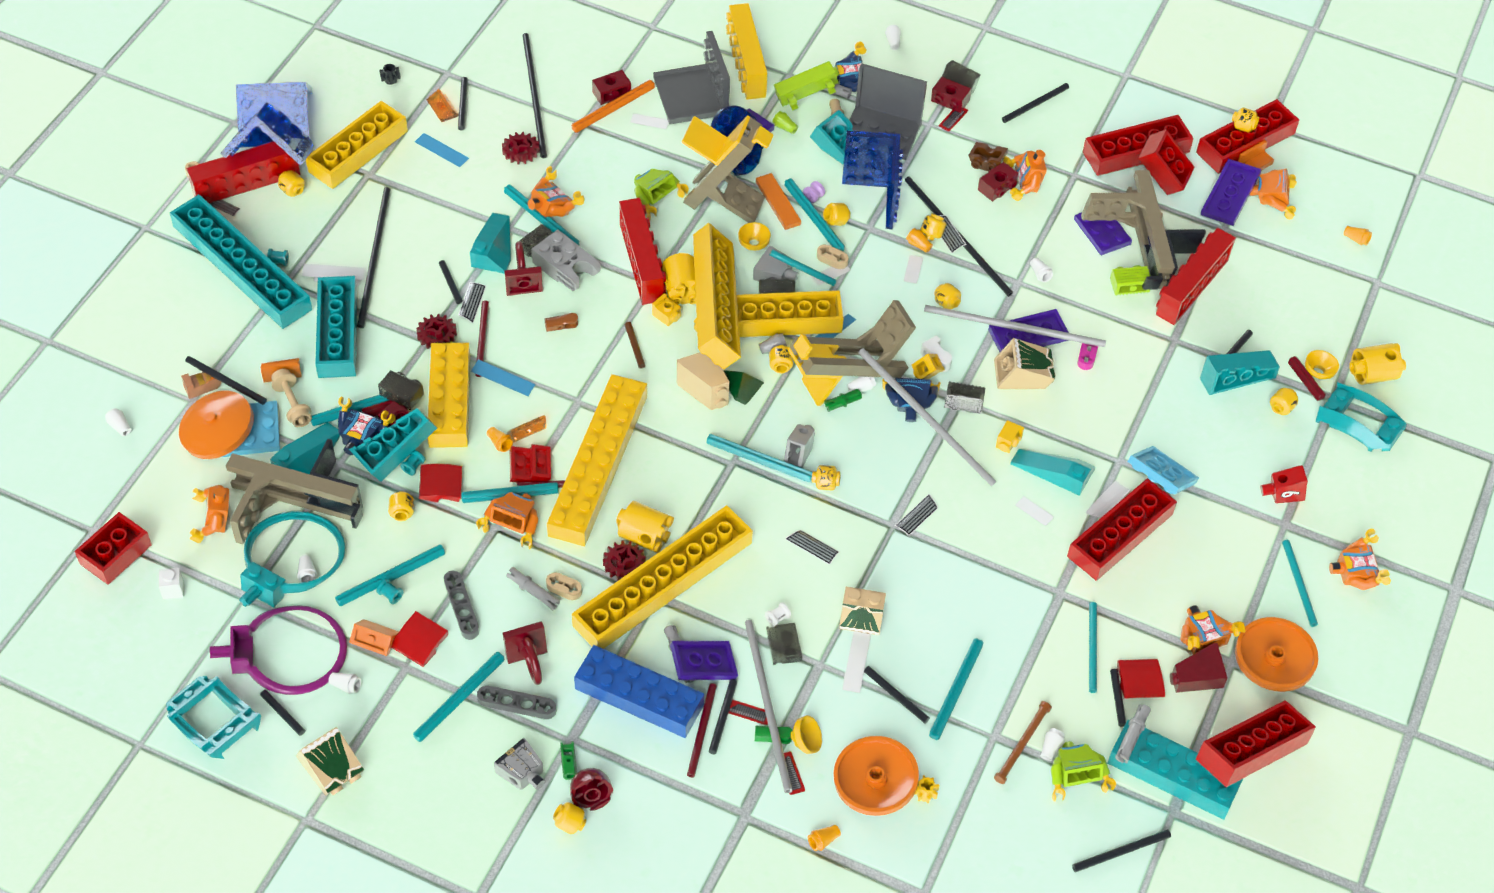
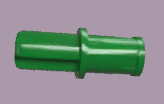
M859 389L845 394L840 393L837 397L825 400L824 404L825 407H828L827 411L830 412L861 400L862 394Z

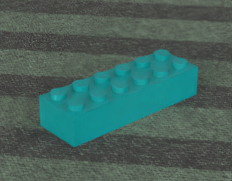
M355 276L318 277L315 357L318 378L356 376L357 285Z
M1127 720L1111 751L1107 764L1225 820L1243 779L1225 787L1196 760L1197 752L1147 728L1141 731L1128 763L1119 762L1115 756L1130 726V720Z

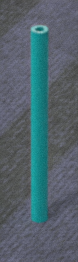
M1284 540L1282 545L1311 627H1316L1318 622L1290 540Z
M1096 602L1089 603L1090 693L1097 692Z

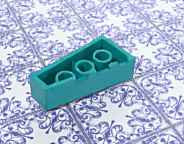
M1270 350L1209 355L1206 357L1200 380L1207 393L1213 395L1275 379L1280 366Z
M416 408L396 420V423L392 426L383 428L379 434L365 439L364 443L357 447L354 446L349 450L372 476L382 482L437 427L424 413Z

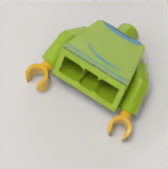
M650 169L642 175L637 174L634 178L636 198L641 199L642 205L645 204L646 217H649V220H651L650 213H654L657 216V209L654 206H650V204L653 205L676 188H678L677 195L683 198L685 193L688 194V185L680 184V181L668 170Z
M1071 741L1065 742L1062 748L1059 749L1058 757L1054 759L1051 767L1052 785H1055L1052 800L1056 801V793H1060L1062 801L1064 800L1066 792L1061 788V784L1064 787L1104 779V782L1101 784L1102 791L1104 793L1108 791L1107 784L1111 786L1113 791L1116 787V781L1109 777L1110 771L1105 757L1092 750L1088 744L1074 745Z

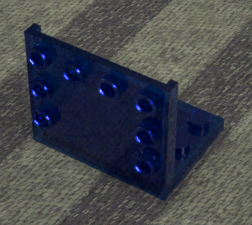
M307 82L235 84L239 148L257 147L286 137H290L294 146L310 145L308 94H313V91Z
M266 102L229 141L220 154L224 158L229 154L233 156L242 144L248 141L258 127L300 166L307 159L314 145L308 136H303L299 132L300 129L294 123L290 124L286 120V116L281 111L277 112Z
M847 130L842 184L887 187L885 229L892 230L893 222L897 223V212L895 211H898L899 208L898 199H900L901 189L898 186L901 187L902 176H899V173H902L903 165L902 162H899L903 157V149H900V134Z

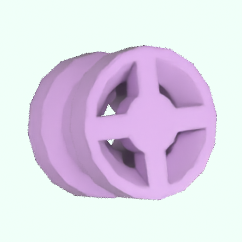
M813 181L810 187L807 186L803 189V193L811 203H815L818 197L820 198L825 195V189L820 182Z

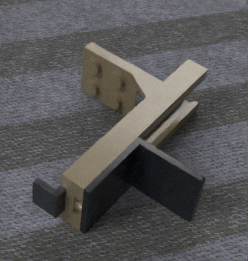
M1136 170L1133 176L1137 190H1132V187H1128L1126 193H1090L1081 217L1082 220L1090 221L1117 220L1135 228L1144 266H1148L1151 275L1146 277L1142 285L1143 290H1158L1169 285L1171 277L1175 275L1178 269L1175 254L1196 253L1206 234V230H1165L1150 171ZM1128 204L1130 206L1131 212H1125Z
M327 439L310 474L232 453L226 464L227 471L236 473L235 480L230 482L231 487L245 491L230 519L236 543L244 544L254 523L258 522L260 513L278 501L351 521L352 528L357 529L363 517V504L359 484L329 476L336 463L331 439Z

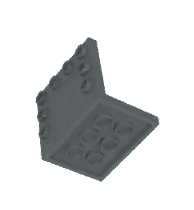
M713 30L706 31V39L703 40L706 51H703L705 64L653 72V79L669 125L691 121L694 116L699 119L729 115L730 76Z
M861 63L858 75L856 105L849 121L853 125L852 129L855 135L860 139L859 143L862 148L875 152L880 148L887 149L894 157L903 160L907 159L922 125L927 81Z

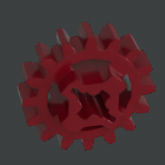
M515 132V136L509 134V139L504 138V143H502V154L505 155V159H510V163L517 161V165L520 162L527 164L528 160L533 162V158H537V153H540L539 141H536L535 136L531 137V133L525 135L522 132L519 135Z
M430 314L429 319L424 317V322L418 323L419 327L416 328L417 339L422 346L426 344L427 349L431 347V343L455 342V337L457 336L456 323H453L452 318L447 320V315L440 317V314H437L436 317H433Z
M622 540L620 545L614 542V547L608 546L607 552L603 554L605 573L609 572L610 578L617 576V581L646 562L644 550H639L638 544L632 546V541L625 544L624 540Z

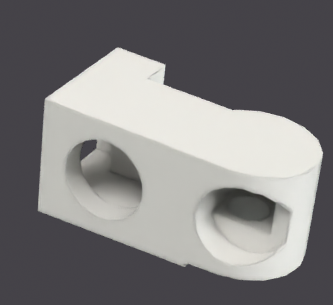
M935 335L922 343L920 354L922 356L937 354L945 369L941 373H945L951 368L952 355L940 346L941 339Z

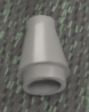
M776 333L758 344L762 354L769 353L772 348L778 345L787 346L782 333Z

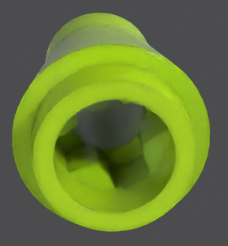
M779 111L772 120L776 127L791 134H794L798 129V125L785 112Z

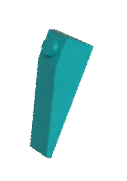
M838 110L816 126L810 138L821 150L863 178L874 169V166L866 151L862 149L859 143L860 139L852 129V123Z
M492 212L470 250L471 267L503 274L504 270H508L511 262L510 216Z
M326 422L284 446L270 458L271 464L310 474L327 439L332 440L333 448L340 438L338 429Z
M1018 449L1010 462L1011 465L1078 496L1081 495L1096 468L1080 459Z

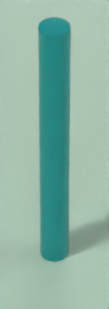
M772 249L769 253V256L831 286L836 284V279Z

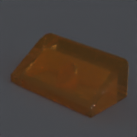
M440 89L426 99L441 122L459 116L447 95Z
M540 416L509 430L507 434L511 436L514 443L546 429V416Z

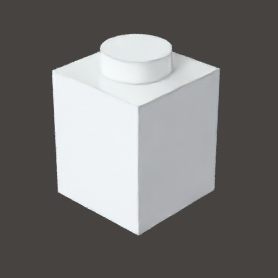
M180 568L159 569L158 587L162 599L183 598L184 580Z

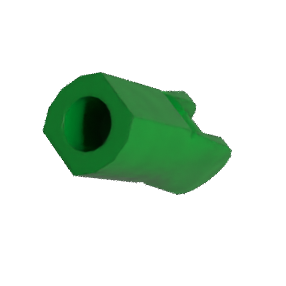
M755 725L754 741L772 742L769 726ZM778 727L781 744H790L792 742L791 732L793 730L790 727Z
M571 741V744L560 742L563 778L570 780L577 774L574 741ZM572 752V754L564 755V753Z

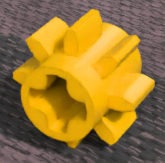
M923 775L915 793L918 796V801L922 800L929 803L932 798L937 799L939 784H935L934 777L929 778Z

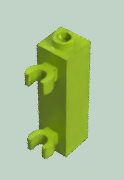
M828 61L774 84L775 92L782 107L789 104L793 111L799 108L797 100L827 88L830 95L835 93L834 87L838 83L837 76L839 73L836 66H832L831 62Z

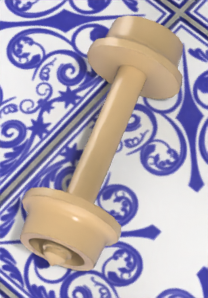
M288 369L277 370L271 377V385L275 391L285 392L292 407L286 414L287 420L295 427H304L310 423L312 411L310 406L298 404L291 388L296 384V376L290 373Z

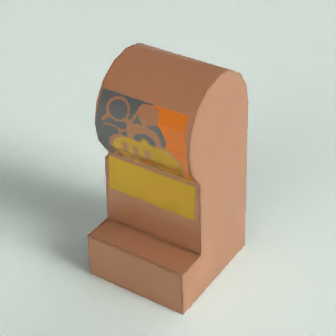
M204 372L191 376L188 373L181 375L183 386L189 399L218 389L221 385L219 380Z

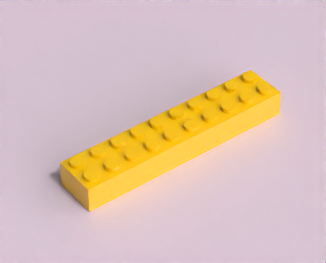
M707 223L693 234L698 349L702 354H706L711 358L715 365L726 369L741 358L733 243L712 224Z
M611 374L548 519V537L585 547L646 402L647 383Z
M726 505L572 613V626L591 646L595 645L602 649L606 648L752 544L753 530Z

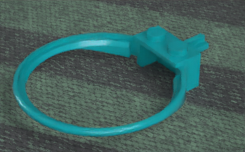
M303 511L275 514L258 523L250 531L244 544L246 569L240 574L241 590L245 593L239 598V601L246 607L256 599H259L274 608L284 598V594L304 592L324 582L336 572L345 556V541L338 527L320 515ZM286 520H307L325 527L333 534L338 544V557L334 566L326 574L315 580L304 583H285L286 579L252 561L253 544L258 535L273 524Z

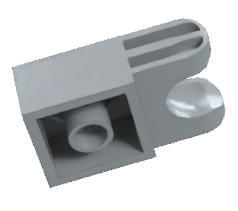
M556 230L532 248V263L537 267L541 266L543 272L556 282H561L571 291L579 288L577 273L585 272L595 276L601 271L600 264L596 258L559 230Z

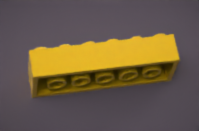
M749 3L729 5V12H726V20L728 22L726 34L730 35L729 45L733 47L732 57L736 58L735 69L739 70L738 80L742 81L741 92L745 93L746 100L766 98L767 69Z
M383 101L378 102L306 156L308 172L334 189L407 133L406 117Z
M840 290L737 295L740 337L773 336L776 333H782L783 335L842 333L844 318Z
M431 343L428 418L437 429L428 437L429 448L468 447L469 343Z

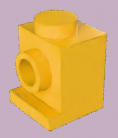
M664 293L652 303V315L669 327L673 322H677L680 319L681 307Z
M926 354L911 365L913 374L917 379H930L945 370L937 354Z
M1007 420L998 435L996 448L1010 453L1012 448H1016L1019 441L1022 440L1025 427Z

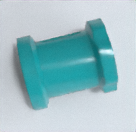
M269 248L267 257L273 263L287 266L289 253L288 250L282 252L273 251V249Z
M414 450L400 466L405 473L414 476L416 469L426 459L420 452Z
M384 579L376 590L377 594L389 599L392 605L396 604L404 593L403 589L392 585L389 579Z

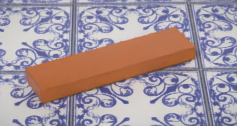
M769 173L757 177L756 184L783 228L788 230L800 226L801 220L773 174Z

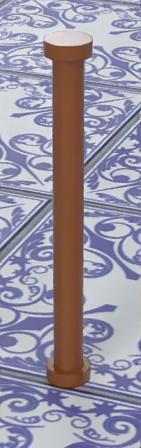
M1042 701L1039 704L1038 712L1000 772L995 774L994 779L996 782L1005 784L1007 781L1008 773L1046 713L1051 711L1052 706L1048 702Z

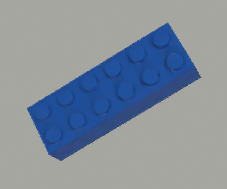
M595 645L592 646L574 676L575 690L685 739L704 707L705 693Z

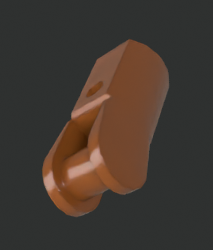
M569 313L562 316L544 318L546 332L576 328L578 326V315L576 313Z

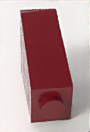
M1213 643L1175 664L1169 678L1171 685H1174L1176 693L1224 688L1228 677L1218 643Z

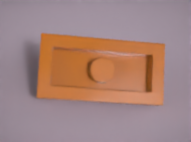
M1264 140L1242 152L1238 162L1259 168L1262 171L1271 166L1274 159L1265 152L1268 142Z
M299 358L261 363L260 366L264 383L272 382L271 377L273 373L279 369H288L296 378L302 377Z
M363 619L354 623L349 643L387 656L390 654L393 639L399 631Z

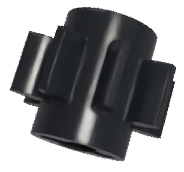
M386 64L383 66V69H379L381 81H385L388 85H393L397 82V79H401L399 67H395L394 64Z

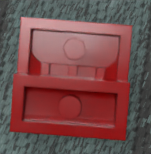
M532 444L530 448L511 446L509 450L510 482L551 480V447Z
M452 464L421 465L419 499L437 503L439 499L460 501L462 466Z
M415 611L394 638L391 648L424 667L436 654V648L448 636V630Z
M1158 659L1117 660V669L1121 678L1120 685L1124 699L1165 697L1164 681Z

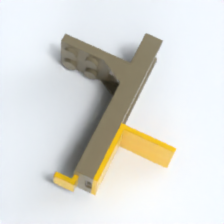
M748 115L728 137L694 116L682 139V143L709 160V162L694 177L692 183L694 185L698 184L684 198L683 203L695 210L708 196L746 222H755L765 196L736 178L732 170L751 152L756 142L768 148L774 135ZM723 180L728 183L724 193L718 188V185Z
M893 300L875 326L857 339L806 337V335L801 334L794 339L787 350L802 373V381L816 405L821 406L843 376L881 377L864 359H847L845 356L834 354L859 355L858 352L864 348L871 356H880L876 361L893 378H901L909 367L905 361L892 359L916 329V326L900 301Z

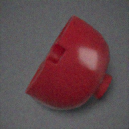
M586 768L574 775L570 783V796L573 804L582 809L590 808V811L603 808L611 800L610 796L614 791L607 774L596 768Z

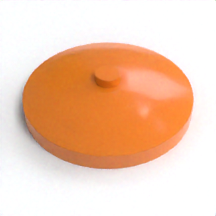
M217 391L205 395L192 404L184 414L179 426L180 442L191 455L200 459H215L225 456L238 448L250 434L254 422L253 409L248 401L237 392Z
M1265 617L1252 621L1245 626V633H1240L1235 645L1236 660L1245 676L1258 686L1272 691L1286 692L1304 686L1310 681L1318 665V650L1311 636L1299 625L1283 618Z
M869 736L850 743L839 754L834 766V785L839 797L851 809L865 815L881 816L900 810L913 798L919 783L918 765L911 751L902 743L888 737Z

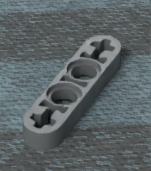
M448 571L443 577L444 586L462 637L467 640H473L479 635V626L462 576L458 571ZM454 578V580L456 581V587L454 588L452 582L450 581V579ZM457 593L464 595L461 600L453 599V596ZM461 610H468L470 613L467 616L459 615ZM466 623H470V627L473 629L472 632L467 630Z
M489 685L482 686L477 691L478 702L484 707L541 719H552L556 715V703L550 698ZM489 693L490 696H488L487 699H484L483 696H486V694ZM506 696L513 699L509 704H504L501 700ZM524 701H531L533 703L530 708H523L521 706ZM547 706H550V709H548V711L545 712L544 709Z

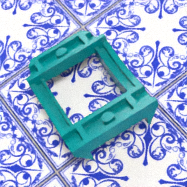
M1337 382V388L1325 405L1319 407L1316 417V423H1320V421L1327 423L1329 427L1350 435L1364 444L1370 452L1373 449L1390 451L1407 427L1406 422L1379 399L1362 390ZM1354 398L1373 406L1388 417L1376 434L1360 422L1343 414Z
M207 676L197 677L166 702L168 719L194 745L211 758L224 759L222 753L230 748L252 728L256 731L259 730L260 713L254 712L250 706L230 691L217 676L213 679H208ZM210 692H213L236 716L206 739L182 715L204 699Z

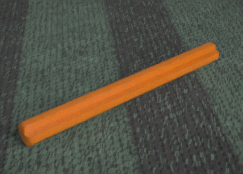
M652 80L642 83L572 123V130L578 133L655 88V83Z

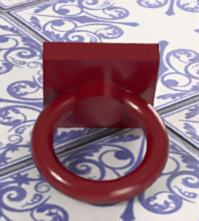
M517 241L515 243L517 269L504 270L506 295L543 292L541 266L526 268L523 244L521 241Z
M542 621L502 632L508 664L525 660L533 683L540 685L542 683V672L537 656L548 653Z

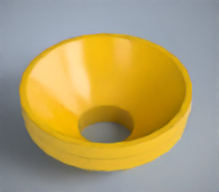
M757 222L743 225L738 232L740 244L744 248L753 251L765 248L771 238V233L767 226ZM751 240H757L759 244L751 245L749 242Z
M1314 350L1307 355L1305 367L1311 376L1315 378L1330 379L1338 372L1339 362L1329 352ZM1314 368L1321 369L1323 373L1316 372Z
M809 715L798 718L791 732V739L802 752L806 754L817 753L822 745V733L818 723Z

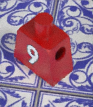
M1303 465L1272 473L1271 483L1260 485L1262 496L1272 495L1274 502L1277 504L1305 501L1308 480Z

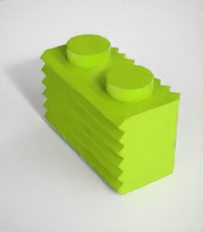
M1136 265L1129 268L1117 267L1112 269L1110 281L1114 294L1117 296L1121 294L1150 292V290H1143L1142 287L1146 277L1151 276L1148 266Z

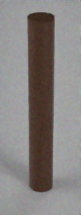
M626 322L624 325L638 368L642 369L646 365L632 323Z

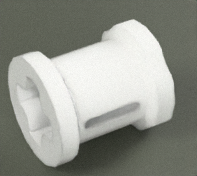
M784 602L779 603L777 608L772 611H766L764 614L767 622L773 628L778 626V623L785 618H791V612Z

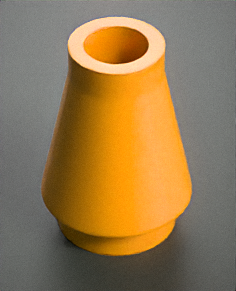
M1347 226L1344 230V236L1349 237L1361 246H1367L1371 240L1372 232L1369 229Z
M912 229L906 237L909 244L923 250L925 253H928L933 247V244L929 242L920 229Z
M495 427L487 430V436L498 451L507 452L513 445L511 436Z
M832 825L811 831V834L808 835L810 847L814 851H822L836 838L841 836L840 829L837 825Z

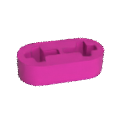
M1082 343L1077 361L1080 369L1090 370L1093 368L1098 346ZM1085 357L1089 358L1088 362H1084Z

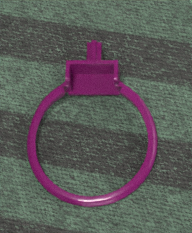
M301 605L268 610L258 615L249 625L230 626V645L210 646V659L230 657L232 674L248 673L263 688L284 695H300L322 688L329 683L331 673H339L347 655V640L338 622L319 609ZM293 610L309 611L325 618L335 630L340 644L339 654L333 667L320 679L299 686H287L274 682L259 671L255 665L253 666L252 632H255L270 617Z

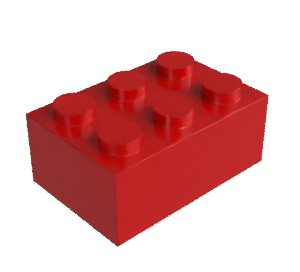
M1167 130L1150 135L1139 156L1141 163L1150 171L1151 176L1166 195L1183 191L1195 168Z
M118 512L76 549L75 554L82 567L109 585L151 547L152 543L146 530Z

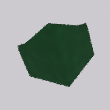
M723 370L729 380V390L734 400L744 405L752 399L764 384L763 381L747 373Z

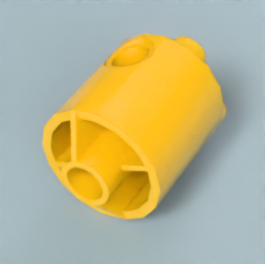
M678 253L669 256L663 261L661 272L664 271L666 275V282L664 283L669 299L676 304H696L694 257L688 253Z
M1388 343L1356 348L1353 351L1349 368L1356 381L1361 385L1399 379L1402 371L1406 370V362L1401 357L1400 345L1398 343Z
M632 501L626 509L622 508L616 519L619 537L656 553L660 552L662 542L667 543L671 534L668 529L674 521V517L637 501Z

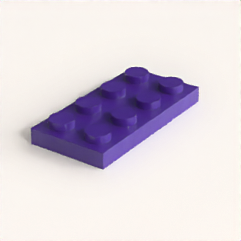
M1228 159L1201 210V216L1234 226L1261 174V169Z
M1057 309L1008 320L1069 333ZM989 325L988 328L999 352L1013 338L1041 347L1069 341Z

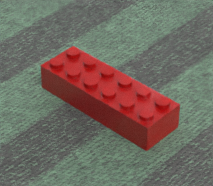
M1276 99L1254 110L1259 117L1255 130L1244 132L1236 129L1234 122H1231L1201 137L1196 153L1219 174L1222 172L1228 159L1238 162L1242 152L1260 142L1267 141V149L1294 135L1300 119Z
M1174 115L1086 137L1082 152L1095 174L1099 176L1142 165L1139 156L1149 136L1167 130L1184 154L1190 152L1194 138L1180 116Z
M290 137L186 168L194 197L199 194L209 204L277 183L279 176L285 171L292 170L301 175L296 149Z
M640 198L619 201V225L641 303L646 305L652 304L664 293L666 294V287L663 283L666 282V275L664 271L661 272L662 261L661 258H657L658 248L657 244H653L654 234L653 231L649 230V217H645L647 215L645 204L642 205Z
M1218 227L1213 233L1210 232L1204 244L1200 243L1196 253H1192L1189 256L1186 265L1182 264L1178 274L1171 277L1169 285L1161 289L1159 293L1161 298L1156 304V316L1175 325L1227 264L1236 237Z
M1147 478L1070 544L1067 557L1095 581L1099 580L1173 515L1177 501Z
M1284 700L1203 741L1196 760L1225 787H1228L1307 745L1316 726Z

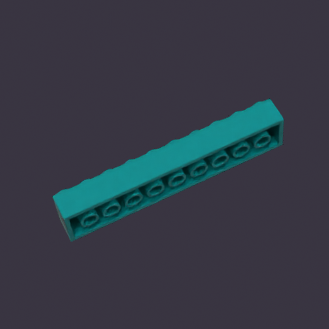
M198 194L169 212L173 227L282 329L312 311L310 296L202 196Z

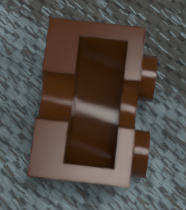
M976 142L968 154L971 166L974 169L990 171L1002 163L1008 153V148L997 146L995 149H992L986 143Z

